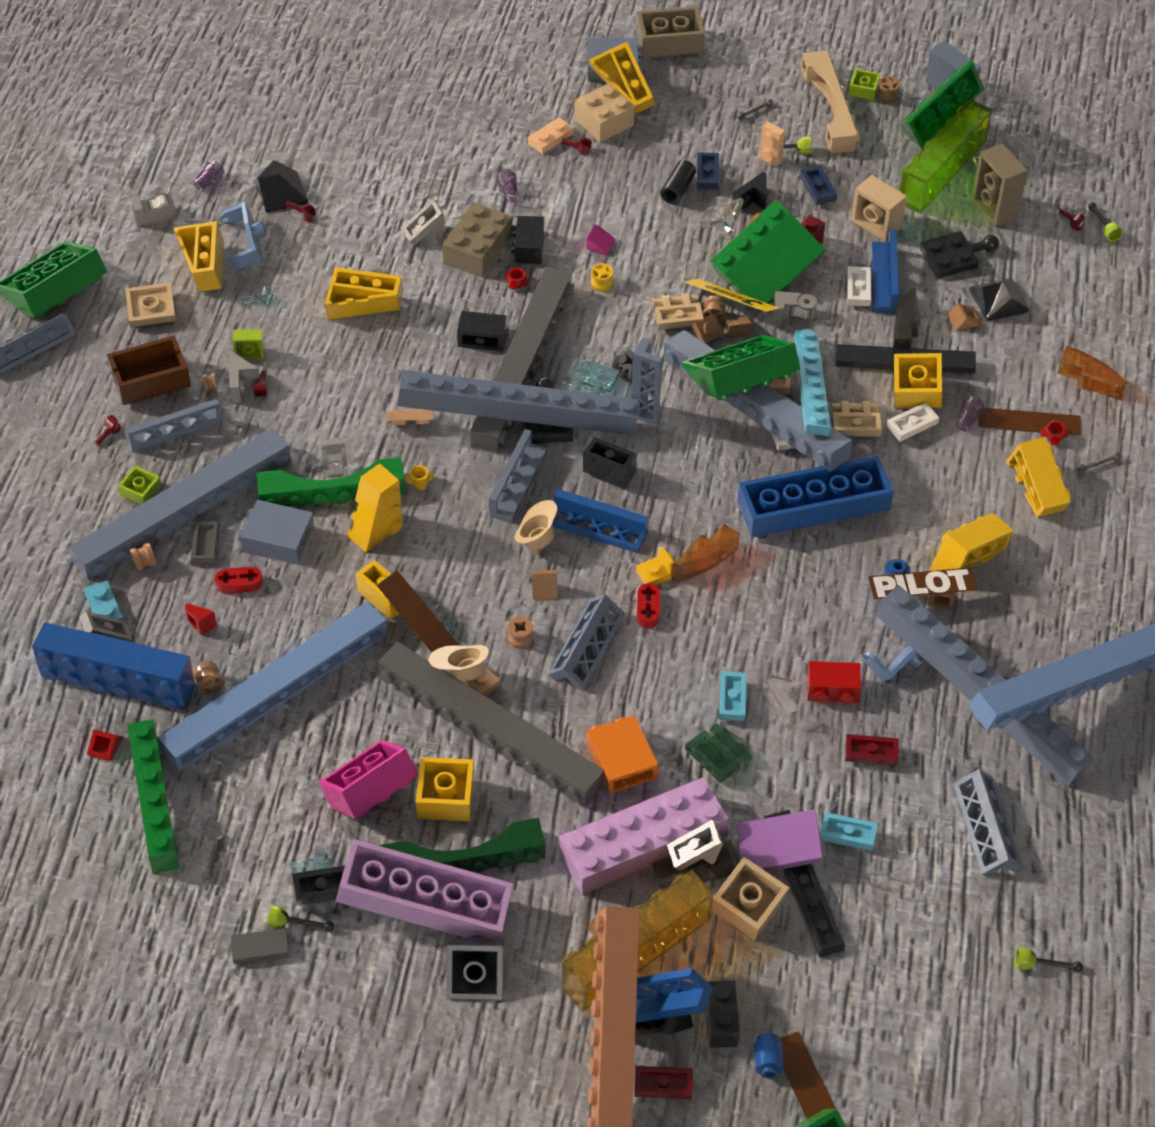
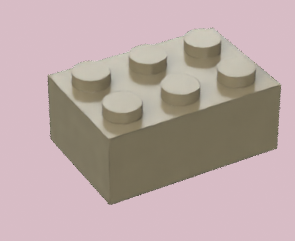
M698 6L637 11L636 32L639 46L642 48V58L704 53L705 32Z
M1003 143L980 152L971 198L972 202L995 227L1018 218L1028 171Z
M472 202L442 244L443 264L483 278L512 237V215Z

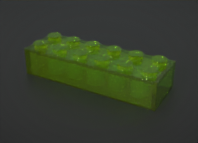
M969 99L964 106L961 105L958 108L957 113L947 120L946 125L936 132L935 137L925 144L920 154L917 153L909 166L906 165L900 175L902 182L898 191L907 196L905 207L921 214L987 140L992 114L991 108Z

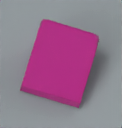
M594 224L587 236L586 249L608 255L615 243V238L603 228Z

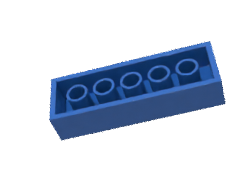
M877 455L846 461L832 471L821 466L739 482L737 501L750 536L753 538L891 510L894 491Z
M47 622L43 623L32 645L40 675L49 680L57 679L74 686L82 685L96 691L112 692L121 697H133L146 703L154 702L168 708L185 710L195 688L192 665L188 655Z

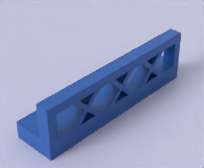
M890 230L888 242H872L873 313L896 314L899 298L896 230Z
M557 489L554 495V503L558 509L557 514L559 512L568 515L570 519L565 521L554 519L553 527L631 552H639L648 533V516ZM588 521L591 522L592 526L582 528L578 523ZM610 528L615 533L608 536L602 534L601 530ZM633 535L638 537L634 544L625 541L624 537Z
M693 968L638 977L636 1023L705 1012L713 987Z

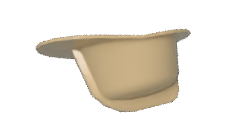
M545 500L530 508L514 535L515 541L525 544L534 553L540 554L555 537L553 521L558 511L557 505L553 501Z
M482 645L445 646L431 653L429 663L436 669L449 670L460 681L484 678L486 676L485 660L489 656V650L486 646Z

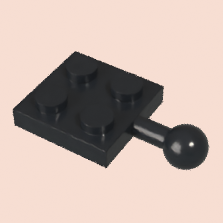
M959 231L920 242V250L936 279L978 268L979 261L974 253L982 250L995 252L999 248L1000 242L995 235H987L981 242L969 245L963 232Z
M548 377L539 378L535 384L536 387L554 389V383ZM524 422L525 429L532 431V443L573 441V428Z

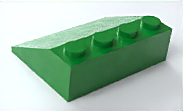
M969 60L960 69H956L944 84H940L928 99H924L912 114H908L903 119L900 125L904 133L921 149L985 90L974 62Z
M775 200L712 258L710 262L716 274L736 292L770 304L774 300L775 291L783 292L826 250L786 208Z
M64 241L0 281V295L24 315L40 318L47 313L48 309L63 304L67 297L81 293L84 290L83 287L101 280V276L108 271L96 248Z
M761 335L681 362L685 371L706 395L715 397L717 400L727 399L734 392H748L755 385L764 386L771 384L772 380L776 378H789L793 376V372L801 370L795 343L766 335Z

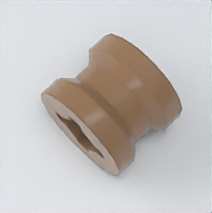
M885 76L880 79L877 94L879 100L892 103L898 99L900 81L897 78Z
M717 295L708 296L703 304V318L714 314L718 323L723 322L726 316L725 299Z
M149 543L143 544L142 548L129 549L137 572L143 571L147 566H157Z
M515 617L508 623V641L515 648H526L533 641V624L528 618Z
M214 662L203 663L194 670V678L199 682V688L203 694L215 693L224 686V678L221 674H218L219 668Z

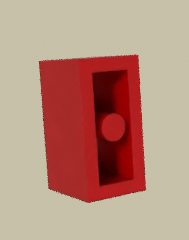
M809 661L807 701L820 703L826 701L842 702L845 704L859 703L861 692L860 663Z

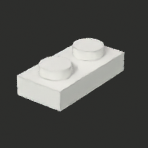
M848 266V305L870 306V267Z
M925 402L887 420L886 427L901 442L938 424L939 416Z

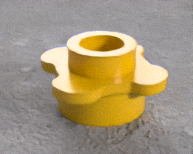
M417 465L410 469L409 475L405 477V482L413 484L418 490H423L426 488V484L434 479V475L425 466Z

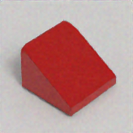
M188 603L185 605L187 621L200 635L206 634L217 626L214 611Z
M93 729L86 755L112 761L123 736Z

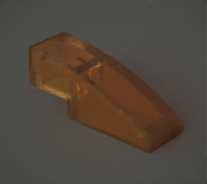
M1066 346L1057 374L1079 380L1077 385L1079 388L1120 401L1123 400L1128 382L1122 376L1097 358L1081 350Z
M723 524L710 539L701 534L672 565L671 580L674 582L687 580L721 564L739 549L740 533Z

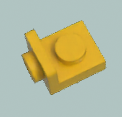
M662 546L658 548L657 557L636 565V573L644 584L658 585L674 578L676 562L673 555L667 553Z

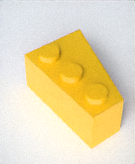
M628 42L589 59L591 68L607 84L610 83L635 106L634 112L636 114L655 105L654 98Z
M217 221L175 227L174 231L199 292L221 289L224 238Z
M335 267L325 302L327 319L398 311L404 293L402 276Z
M1046 437L1019 443L1006 462L1009 467L1014 466L1018 475L1015 479L1018 484L1023 483L1028 492H1025V497L1038 518L1064 511L1071 503V495L1069 489L1064 486L1061 468L1056 465L1054 460L1053 447L1051 444H1048Z
M378 464L360 478L355 499L358 507L357 511L352 512L351 516L354 524L353 528L348 530L347 537L364 552H368L390 535L396 534L403 527L399 480L381 464Z
M994 513L984 517L981 516L975 521L968 524L965 523L955 530H949L943 535L941 539L942 544L929 570L969 568L978 562L985 564L1006 548L1014 530Z

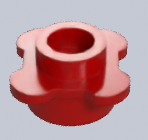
M512 268L504 275V280L508 281V287L512 290L530 284V280L526 278L525 271L521 268Z
M1052 420L1047 424L1046 428L1041 429L1040 434L1050 440L1051 445L1057 446L1063 438L1069 436V431L1062 422Z

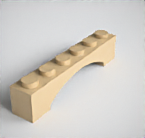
M827 50L803 53L801 70L805 82L812 83L825 95L834 114L832 123H827L826 142L830 154L856 151V144L860 141V133L858 129H855L853 114L850 115L849 102L844 98V88L839 84V74L834 70L833 58L829 57Z

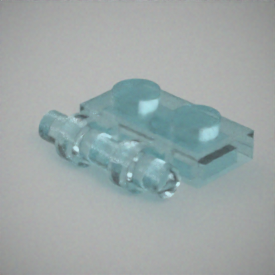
M576 357L567 373V379L573 382L571 384L564 381L561 390L605 395L601 391L611 393L619 378V370ZM582 384L592 387V389L590 390L587 388H583L581 386Z

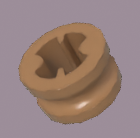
M211 373L210 376L202 375L206 395H209L210 392L217 394L214 373Z

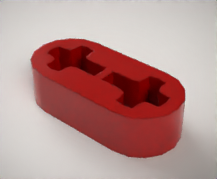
M256 567L221 569L214 578L217 590L223 594L253 592L259 590L263 585L262 573ZM254 577L253 581H249V578ZM229 579L228 583H224V580Z
M646 583L641 585L637 592V623L643 628L650 629L659 622L660 591L656 585ZM646 594H651V601H646ZM646 610L651 611V618H646Z

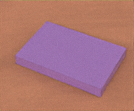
M815 809L736 824L741 860L745 857L766 872L824 861Z

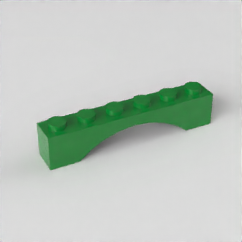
M402 458L378 459L357 473L331 480L305 479L288 474L282 470L257 472L259 500L287 507L355 500L361 476L378 464H381L399 480L400 495H405Z
M154 720L127 724L152 873L179 869Z

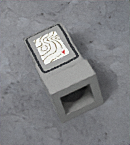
M161 193L155 197L141 200L139 196L130 197L137 227L169 219L176 213L172 197L167 193Z
M775 291L773 306L779 307V309L773 310V322H782L783 318H798L801 321L812 320L816 310V298L810 294Z

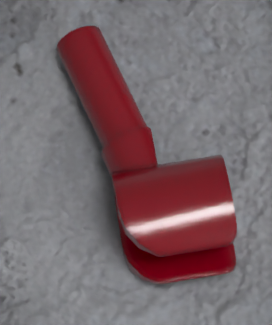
M582 138L580 142L563 139L562 144L577 148L581 155H585L588 153V149L591 148L592 141L589 138Z
M286 201L285 206L302 213L305 222H313V216H316L314 206L305 205L302 207Z
M1062 208L1059 210L1060 214L1071 220L1070 225L1074 230L1079 231L1085 225L1083 222L1085 220L1084 214L1078 213L1074 215Z
M265 370L261 371L259 383L252 384L255 397L267 395L265 382L267 372Z
M110 415L104 420V425L107 428L95 440L94 443L97 446L111 433L117 434L121 430V426L115 416Z

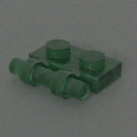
M715 723L710 729L714 734L713 736L704 730L685 744V750L719 783H722L740 769V763L737 760L741 759L745 764H749L753 756L748 752V748L743 743H738L732 737V733L727 728H722L718 723ZM720 744H722V745L725 744L730 750L727 751V750H726L723 746H721Z

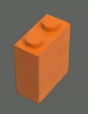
M635 715L627 718L621 717L614 722L596 725L586 730V747L594 764L604 770V786L608 794L657 779L658 763Z

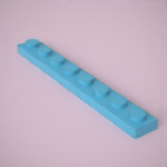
M795 329L793 340L796 345L801 369L797 373L805 433L829 436L831 426L818 333L809 329Z

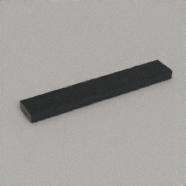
M837 344L836 366L894 369V354L942 353V372L975 374L976 351Z
M790 810L765 815L764 819L791 813ZM812 864L783 869L818 957L844 951V941Z

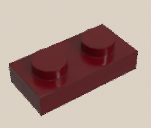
M846 734L845 762L898 765L899 738Z
M635 1066L634 1097L692 1100L693 1068Z

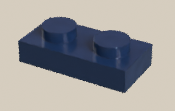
M697 152V189H719V153Z
M821 165L800 170V178L816 205L837 201V193Z

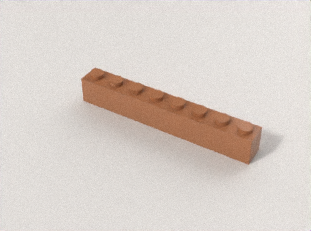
M606 906L599 911V914H596L594 923L595 931H598V942L595 943L593 957L597 960V971H594L592 977V986L596 988V999L592 1001L591 1015L595 1017V1027L592 1028L590 1033V1045L594 1046L593 1058L589 1062V1074L593 1075L592 1087L588 1090V1104L591 1105V1117H588L586 1127H632L639 909Z

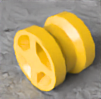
M604 263L594 265L591 269V287L598 292L610 290L613 286V268Z

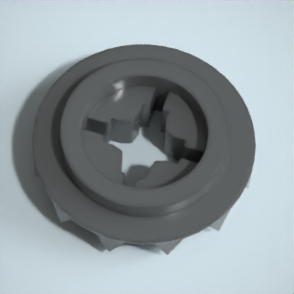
M631 349L629 352L621 350L620 355H615L612 362L614 373L626 380H632V365L627 364V361L633 363L634 352Z

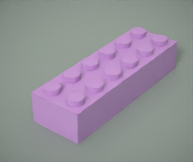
M702 777L559 836V854L581 894L584 895L670 859L671 855L667 846L669 843L711 820L715 821L720 837L726 836L728 817L706 780Z
M353 839L335 902L465 938L479 935L497 942L503 930L513 883Z

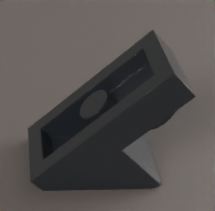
M765 172L760 173L733 192L731 206L733 210L738 213L745 207H749L752 203H755L763 210L766 209L767 175Z

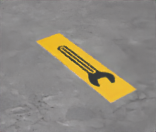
M700 279L684 282L765 312L779 309V307Z

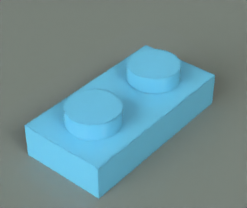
M108 580L84 588L92 613L123 620Z
M721 671L719 720L745 721L746 673Z
M825 812L820 839L826 842L872 851L878 823Z

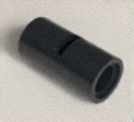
M688 160L677 162L660 191V196L666 203L672 205L679 203L697 172L693 163Z

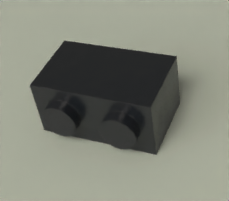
M518 215L517 224H513L512 238L516 239L511 240V254H515V263L542 264L544 217Z
M461 311L457 328L458 347L503 351L507 334V315Z
M593 437L583 452V472L626 489L636 473V453L599 438Z
M345 865L292 873L290 880L294 906L336 900Z
M735 980L707 981L713 987L706 1008L709 1047H738L740 1027Z

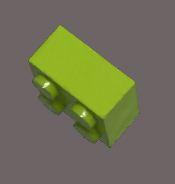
M855 68L848 95L874 100L881 73Z
M262 329L233 330L232 342L235 354L245 360L264 359L265 347Z
M134 466L120 482L118 490L120 496L141 505L151 499L161 488L162 484L160 476Z

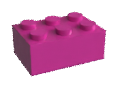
M381 739L318 783L332 809L356 819L365 816L369 809L376 804L387 801L396 790L410 785L412 780L419 774L406 748Z

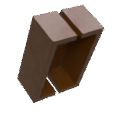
M175 335L107 354L110 372L123 406L191 387L188 367Z

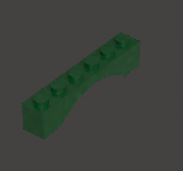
M539 817L512 822L502 833L479 846L464 850H432L417 846L408 841L379 845L470 872H483L489 868H506L517 863H534L540 859H545V841Z

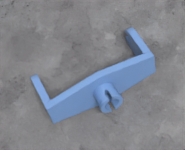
M245 202L222 211L220 219L224 224H232L244 219L251 249L230 258V264L233 268L242 269L262 261L258 236L267 234L262 220L254 223L252 213Z
M910 645L896 657L888 668L869 651L865 652L862 656L865 663L881 681L891 679L907 662L915 669L925 661Z

